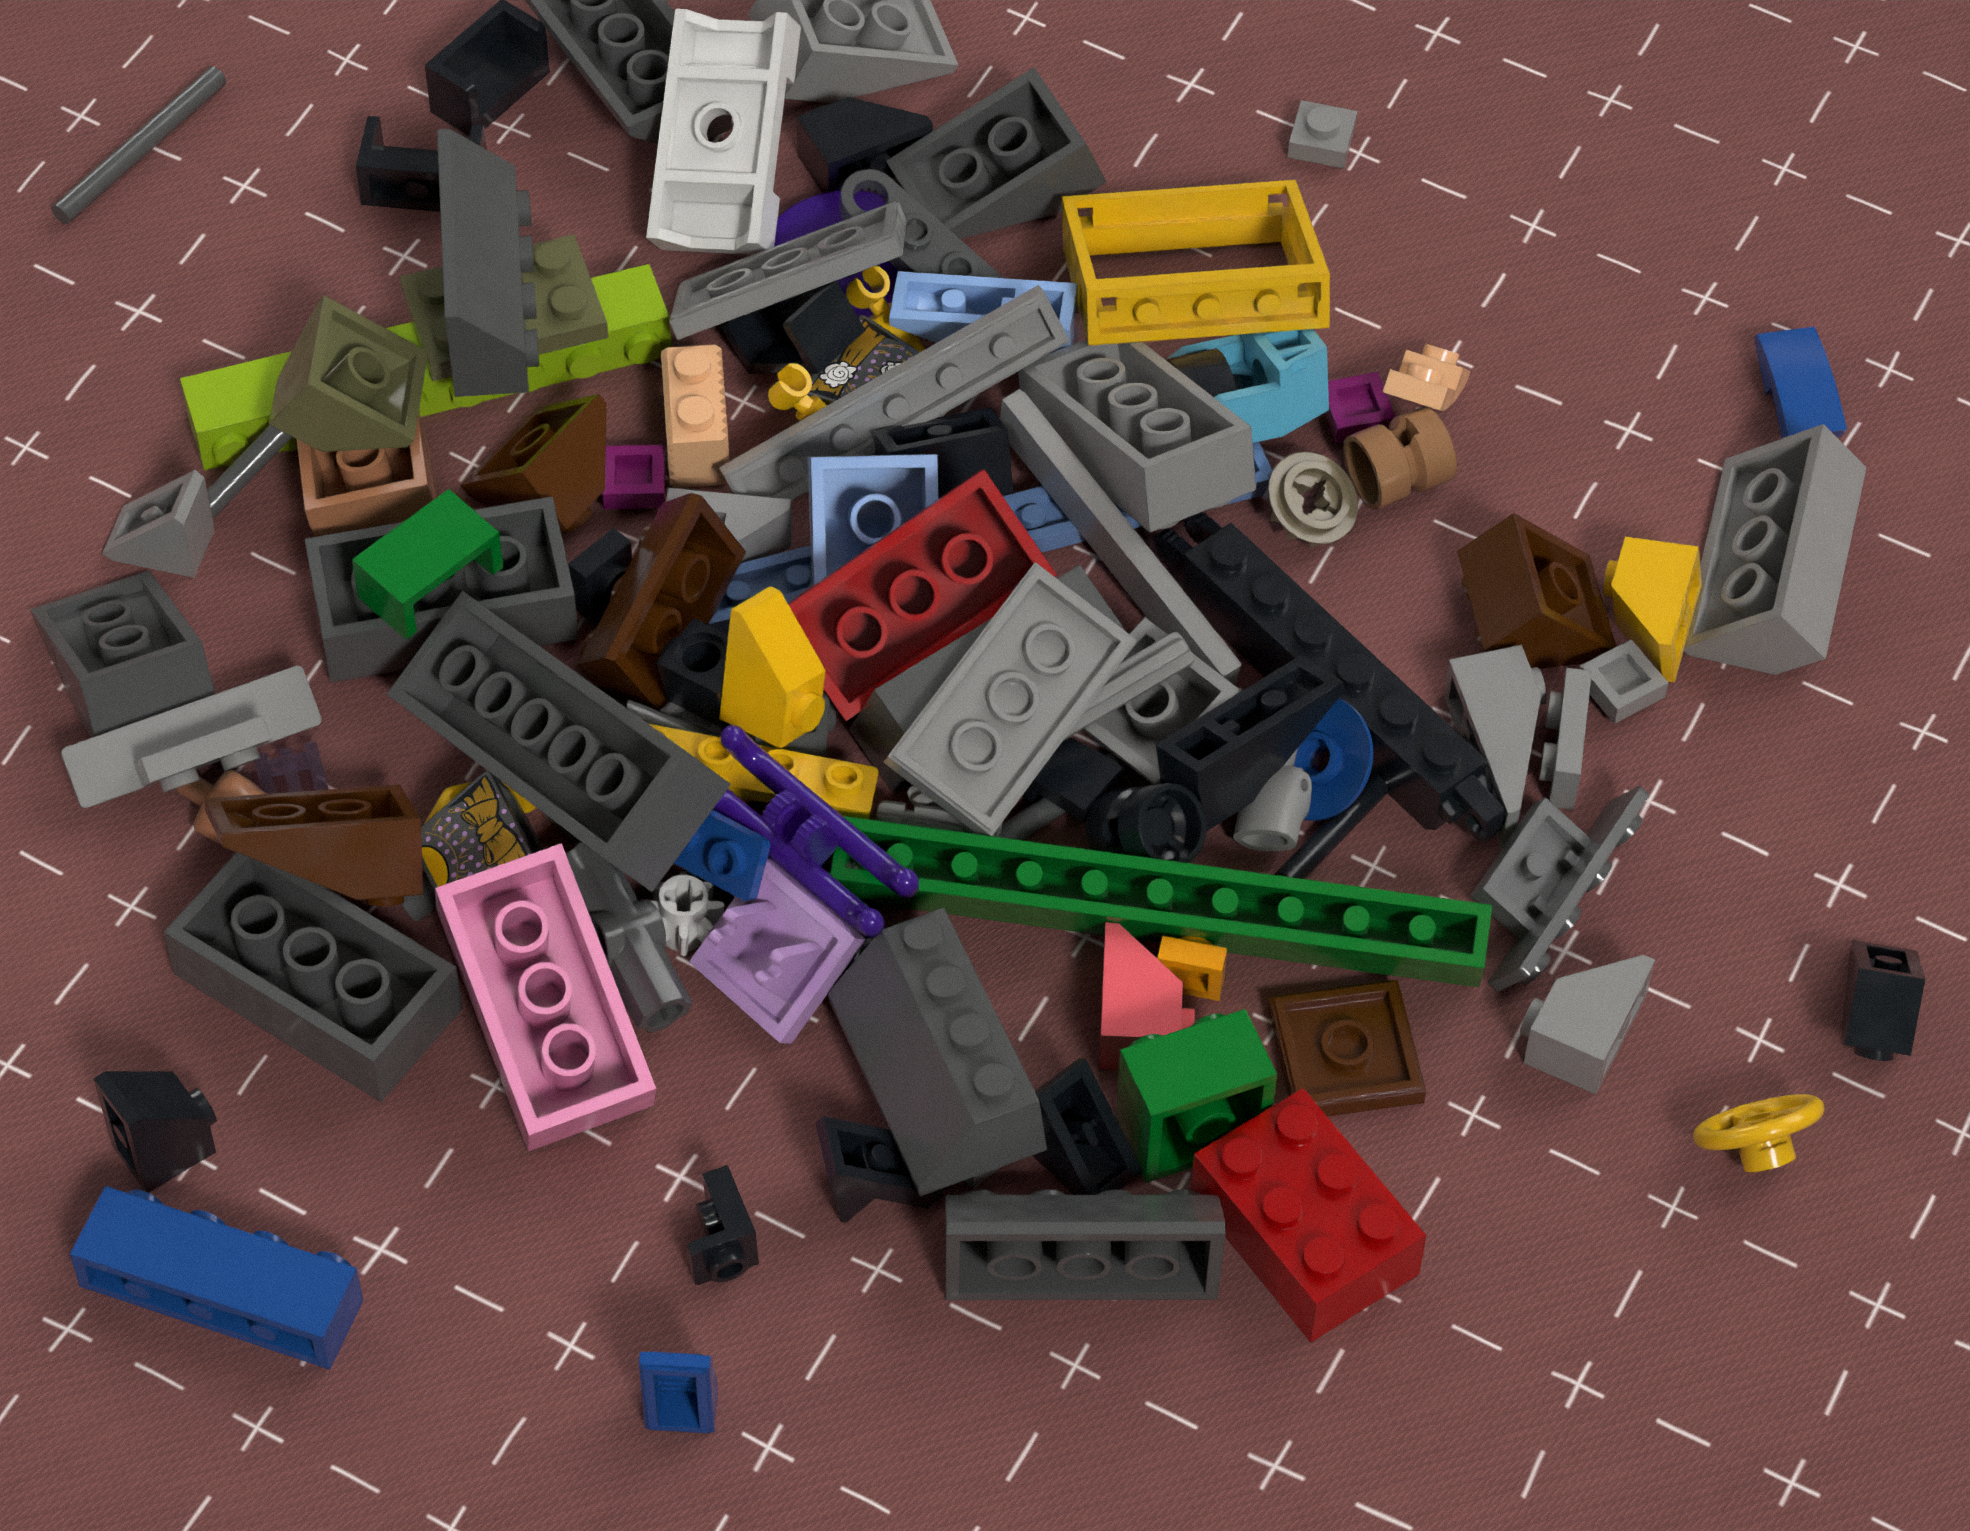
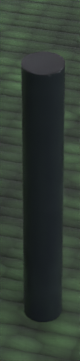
M1372 773L1358 798L1347 809L1338 815L1328 818L1274 875L1306 879L1388 794V788L1384 780L1379 775Z

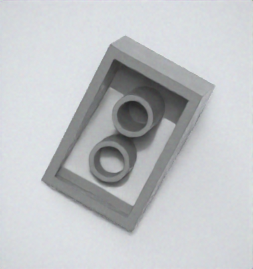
M756 0L748 13L751 21H764L775 12L788 13L801 26L794 84L786 83L784 99L834 103L847 97L854 98L952 74L959 66L931 0Z

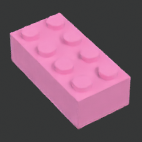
M562 843L435 888L437 913L528 1152L654 1106L656 1086Z

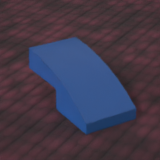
M1815 327L1756 334L1754 341L1765 394H1773L1781 438L1822 424L1836 437H1841L1847 430L1843 409L1832 369Z

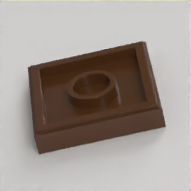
M1398 979L1269 997L1268 1010L1288 1096L1304 1088L1327 1117L1425 1102L1426 1088Z

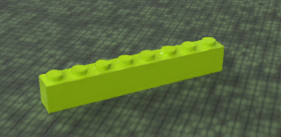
M650 264L591 278L607 320L608 338L540 354L539 366L528 367L529 392L541 387L577 378H589L597 373L633 364H645L661 358V351L671 347L670 317ZM412 322L386 328L420 347ZM292 351L180 378L187 417L204 471L222 466H231L269 426L277 378ZM426 365L419 411L421 417L460 407H472L484 401L516 393L455 397L452 376L432 381ZM292 437L279 452L298 450L297 439Z

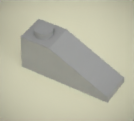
M1522 645L1450 659L1444 690V699L1457 732L1488 760L1485 777L1493 786L1492 795L1505 808V817L1502 821L1504 824L1503 828L1496 834L1501 848L1504 847L1517 828L1539 705L1546 702V687L1542 673L1538 667H1530Z

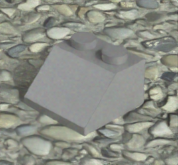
M1145 617L1130 633L1137 642L1123 661L1168 634ZM1193 653L1194 662L1191 666L1083 729V731L1152 785L1161 784L1156 744L1240 693L1239 688Z

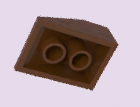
M399 784L205 798V812L222 847L356 900L366 899V903L373 906H395L404 903L405 896L423 895L421 818Z

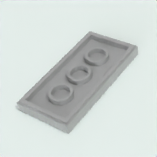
M891 202L680 282L669 320L677 340L902 256L907 220L900 203Z
M1035 562L883 763L976 834L992 836L1137 640Z

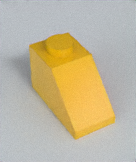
M1625 537L1618 561L1609 560L1604 577V596L1612 597L1615 623L1629 640H1633L1667 682L1675 683L1702 586L1699 546Z
M772 586L731 609L719 719L731 725L739 726L745 732L781 749L819 725L825 710V700L822 696L826 670L783 594Z

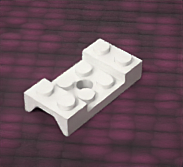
M675 9L646 238L659 249L754 255L774 247L780 198L773 192L785 90L786 83L794 84L801 26L788 13L775 12L764 21L718 20L688 9ZM720 115L732 116L734 126L729 137L721 142H710L707 137V130L711 121Z

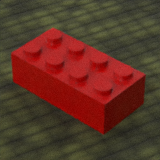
M983 469L797 596L788 605L826 670L823 689L845 721H847L862 710L876 688L993 618L1035 562L1054 577L1057 574Z

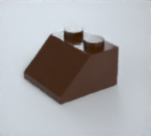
M1515 513L1457 551L1464 575L1461 580L1462 588L1471 601L1477 623L1475 636L1484 652L1522 645L1530 667L1543 669L1586 663L1616 647L1589 554Z

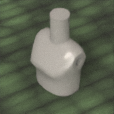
M1298 749L1284 766L1268 780L1254 802L1238 812L1233 838L1239 844L1257 851H1285L1296 847L1301 823L1309 814L1312 783L1309 775L1304 769L1294 766Z

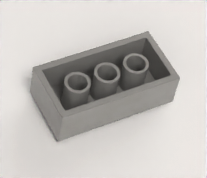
M1086 339L1047 354L1018 371L1020 390L1027 394L1110 500L1149 532L1170 528L1180 520L1210 508L1225 506L1231 500L1256 490L1251 426L1143 342L1088 346Z

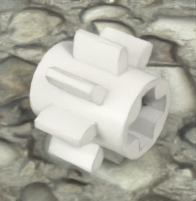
M681 871L680 875L671 877L666 882L660 881L653 891L654 901H651L659 910L666 931V946L679 951L681 956H686L688 951L698 948L724 913V903L713 901L714 885L708 881L702 882L696 877L687 875L686 871Z

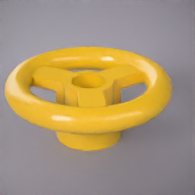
M1809 1094L1785 1095L1759 1100L1726 1110L1704 1120L1695 1128L1693 1140L1697 1146L1706 1150L1715 1151L1741 1148L1739 1149V1155L1745 1172L1765 1171L1783 1166L1796 1159L1790 1134L1803 1130L1817 1122L1823 1116L1825 1107L1820 1098Z

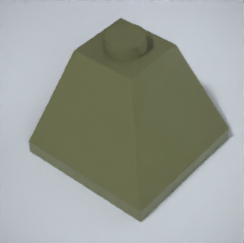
M324 295L317 302L277 378L269 425L321 452L408 447L415 437L428 351Z

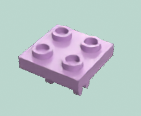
M767 858L757 898L743 901L735 896L689 963L779 1043L792 1044L866 939L776 862Z

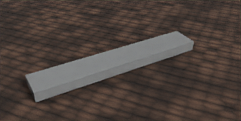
M1037 285L724 464L719 469L733 494L791 499L792 501L809 491L808 457L871 456L875 453L873 430L898 425L906 426L936 419L1070 341L1044 290Z
M1019 389L1002 399L1000 420L1008 429L1009 444L1146 617L1167 634L1178 632L1195 656L1236 686L1241 662L1027 394Z

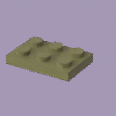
M572 234L533 244L534 272L523 273V283L534 282L537 319L525 320L526 330L537 329L539 355L608 338L607 320L575 235ZM443 266L399 276L401 292L418 342L422 349L428 351L426 365L432 381L451 377L452 371L444 310Z

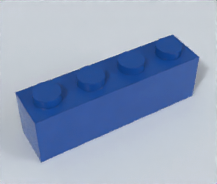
M105 1186L70 1252L79 1287L329 1370L363 1303L357 1268L352 1267L341 1256L327 1251H319L316 1254H312L291 1247L282 1238L267 1231H255L251 1234L227 1226L220 1218L206 1211L194 1210L191 1213H187L166 1206L157 1197L141 1190H130L126 1193Z

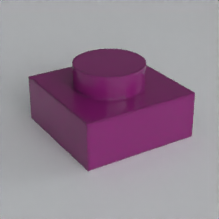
M1379 372L1328 381L1329 410L1324 414L1336 444L1343 443L1347 436L1377 424L1384 425L1389 429V423L1395 418V414L1387 393L1383 392L1384 386Z
M664 445L606 446L605 490L603 491L604 509L660 508L662 503L665 502Z

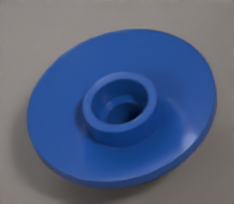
M1341 699L1334 703L1298 747L1294 766L1304 769L1312 783L1309 814L1304 819L1305 821L1328 819L1347 809L1361 794L1371 773L1373 743L1369 728L1361 714L1352 705ZM1329 750L1330 758L1328 765L1321 771L1319 759L1324 752Z

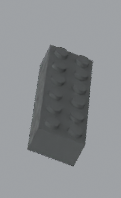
M463 591L387 693L400 705L581 842L651 892L654 891L731 785L687 751Z

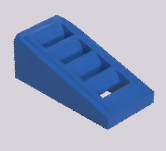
M640 1352L639 1373L645 1428L658 1431L714 1432L718 1382L711 1356L670 1352Z

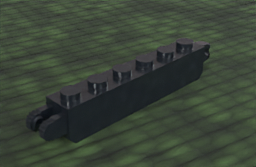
M1200 512L1183 519L1185 531L1193 539V542L1198 544L1195 547H1192L1186 540L1179 537L1173 529L1167 528L1155 535L1153 540L1157 548L1156 551L1159 552L1164 562H1167L1182 578V590L1214 630L1263 677H1266L1301 655L1343 681L1344 692L1339 699L1352 705L1361 714L1372 737L1373 764L1370 775L1372 773L1379 775L1387 785L1388 795L1424 829L1436 830L1445 822L1451 824L1455 821L1481 843H1485L1502 830L1505 808L1492 795L1493 786L1485 777L1488 760L1235 525L1230 522L1222 528L1211 517L1209 518L1207 513Z

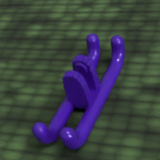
M736 725L725 727L720 734V741L723 747L746 770L776 795L766 805V809L763 811L764 814L760 816L728 788L713 810L767 838L770 841L768 857L859 933L870 938L878 936L885 928L883 916L879 911L870 908L822 868V864L839 847L886 887L905 898L913 897L917 894L920 887L918 876L914 871L905 868L772 758L741 727Z

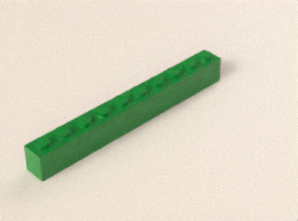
M847 816L843 817L902 866L914 871L919 878L920 887L917 894L913 897H901L881 883L839 847L834 851L830 873L864 903L928 912L944 908L949 915L1105 936V922L1119 923L1138 941L1161 944L1162 936L1177 939L1184 936H1196L1210 941L1214 946L1227 948V953L1478 988L1480 987L1485 968L1492 905Z

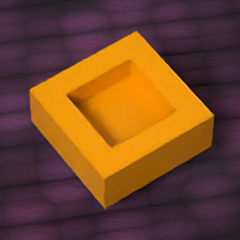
M1162 936L1157 959L1183 982L1182 994L1220 1001L1225 979L1227 948L1214 946L1210 941L1196 936H1184L1179 939Z

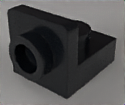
M612 528L568 563L575 595L576 612L595 627H597L610 603L613 586L620 577L624 576L632 561L631 541L615 528Z
M728 1165L702 1173L705 1200L697 1202L696 1209L706 1237L694 1240L687 1245L690 1273L695 1285L709 1281L727 1282L741 1276L749 1267L759 1264L756 1231Z

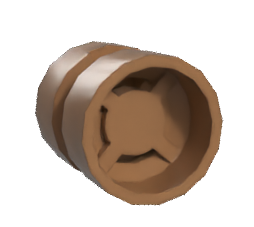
M1421 407L1393 418L1389 423V429L1384 425L1377 424L1351 434L1344 440L1343 454L1349 478L1362 502L1373 510H1378L1406 499L1410 495L1411 487L1415 491L1424 492L1447 483L1456 476L1457 462L1452 440L1439 416L1429 407Z

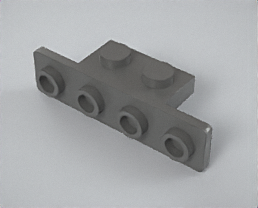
M1639 785L1611 800L1587 835L1546 798L1532 804L1470 895L1478 903L1492 905L1491 915L1517 937L1488 981V984L1497 992L1518 982L1527 985L1534 981L1546 968L1551 959L1546 950L1554 938L1564 935L1578 920L1582 909L1577 904L1585 892L1593 890L1610 872L1612 863L1608 860V857L1614 848L1624 844L1641 825L1643 819L1638 815V812L1650 795L1643 787Z

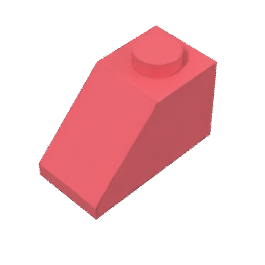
M1105 922L1099 1069L1119 1070L1120 1049L1129 1047L1137 1039L1149 1034H1160L1163 1036L1191 1027L1195 1020V1009L1182 1008L1183 982L1119 923Z

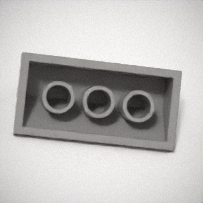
M1824 424L1725 459L1700 564L1702 586L1684 647V652L1687 655L1773 675L1826 659L1867 467Z

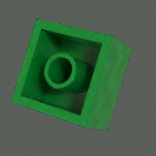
M1246 1009L1227 1015L1220 1013L1210 1014L1197 1020L1191 1027L1163 1036L1160 1034H1149L1137 1039L1129 1047L1120 1049L1115 1117L1143 1171L1141 1175L1145 1183L1193 1168L1194 1153L1274 1105L1277 1072Z

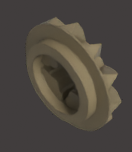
M1312 452L1294 453L1281 460L1267 475L1270 480L1263 498L1270 502L1273 510L1270 521L1281 523L1288 531L1287 540L1299 538L1307 542L1309 549L1321 544L1329 543L1333 545L1353 527L1358 513L1356 490L1346 472L1331 459ZM1316 485L1318 488L1314 493L1316 495L1314 505L1317 508L1306 515L1303 513L1302 505L1304 498L1301 495Z

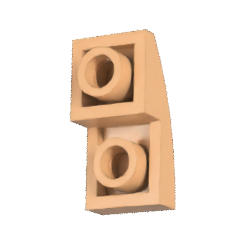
M1425 343L1422 354L1409 350L1405 351L1399 372L1390 369L1383 392L1444 411L1458 398L1468 381L1471 371L1456 366L1460 354Z

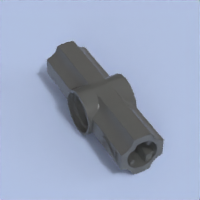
M583 842L578 843L571 851L566 853L620 996L638 1029L644 1028L648 1033L666 1029L673 1022L687 1015L693 1002L665 952L666 931L660 912L654 903L648 899L638 901L627 878L620 869L609 863Z

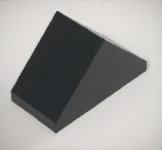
M1078 1058L1035 1090L1040 1101L1047 1150L1032 1156L1073 1195H1098L1107 1190H1120L1143 1172L1086 1059Z

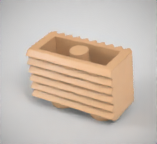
M717 345L667 347L661 351L669 483L674 488L726 485L727 482L719 467L729 462L722 349Z

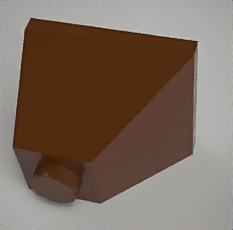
M600 394L536 408L460 486L469 496L487 507L553 496L560 531L563 534L574 531L591 516L592 510L589 506L605 490L607 403Z

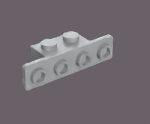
M294 666L67 746L62 749L60 755L78 804L81 808L87 809L160 783L163 793L184 787L200 780L196 769L218 761L221 762L224 771L260 759L257 747L316 727L321 723L322 718L304 669L301 666Z

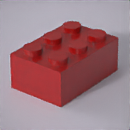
M1304 1088L1194 1153L1190 1190L1196 1191L1201 1195H1219L1225 1220V1238L1310 1343L1420 1274L1427 1235Z

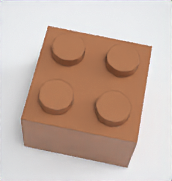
M420 411L418 413L414 441L408 447L321 452L297 439L304 508L314 537L404 522L438 497L431 447Z

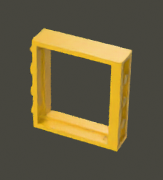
M1296 180L1062 196L1063 252L1071 282L1077 283L1079 313L1088 346L1329 328L1330 272ZM1286 194L1287 207H1284L1282 202L1268 203V195ZM1090 208V216L1079 217L1077 209ZM1281 242L1289 265L1096 279L1090 256ZM1115 297V305H1102L1101 298Z

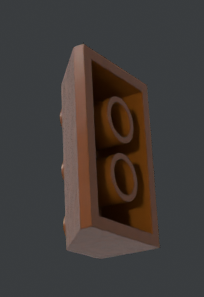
M689 493L662 503L653 522L644 528L639 539L638 550L626 573L613 586L610 603L600 622L583 643L581 657L576 666L593 685L608 695L624 701L629 699L658 711L666 706L668 700L666 699L656 664L664 646L673 637H678L693 618L707 625L709 624L746 554L745 549L703 496Z

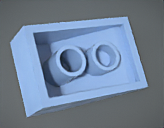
M936 454L808 457L812 586L938 500V462Z

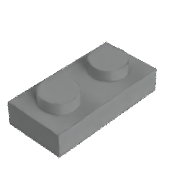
M1566 668L1562 692L1550 691L1545 728L1557 730L1555 744L1544 742L1539 780L1551 782L1549 801L1556 808L1574 810L1581 776L1592 671Z

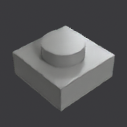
M1301 100L1289 140L1288 158L1344 169L1356 128L1358 111Z
M1632 639L1580 665L1581 670L1592 671L1590 696L1614 724L1666 696L1667 680Z

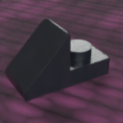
M826 1116L821 1117L815 1123L829 1184L841 1223L848 1222L874 1199L928 1209L944 1195L943 1190L939 1189L919 1196L889 1129Z

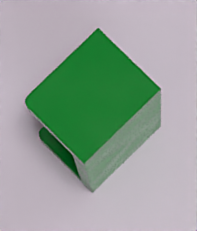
M447 489L352 559L358 598L407 640L417 632L414 603L472 560H475L491 575H494L503 568L500 534L456 494Z

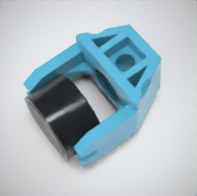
M1314 329L1228 336L1182 346L1166 359L1167 362L1249 424L1252 429L1253 443L1283 437L1329 410L1327 346Z

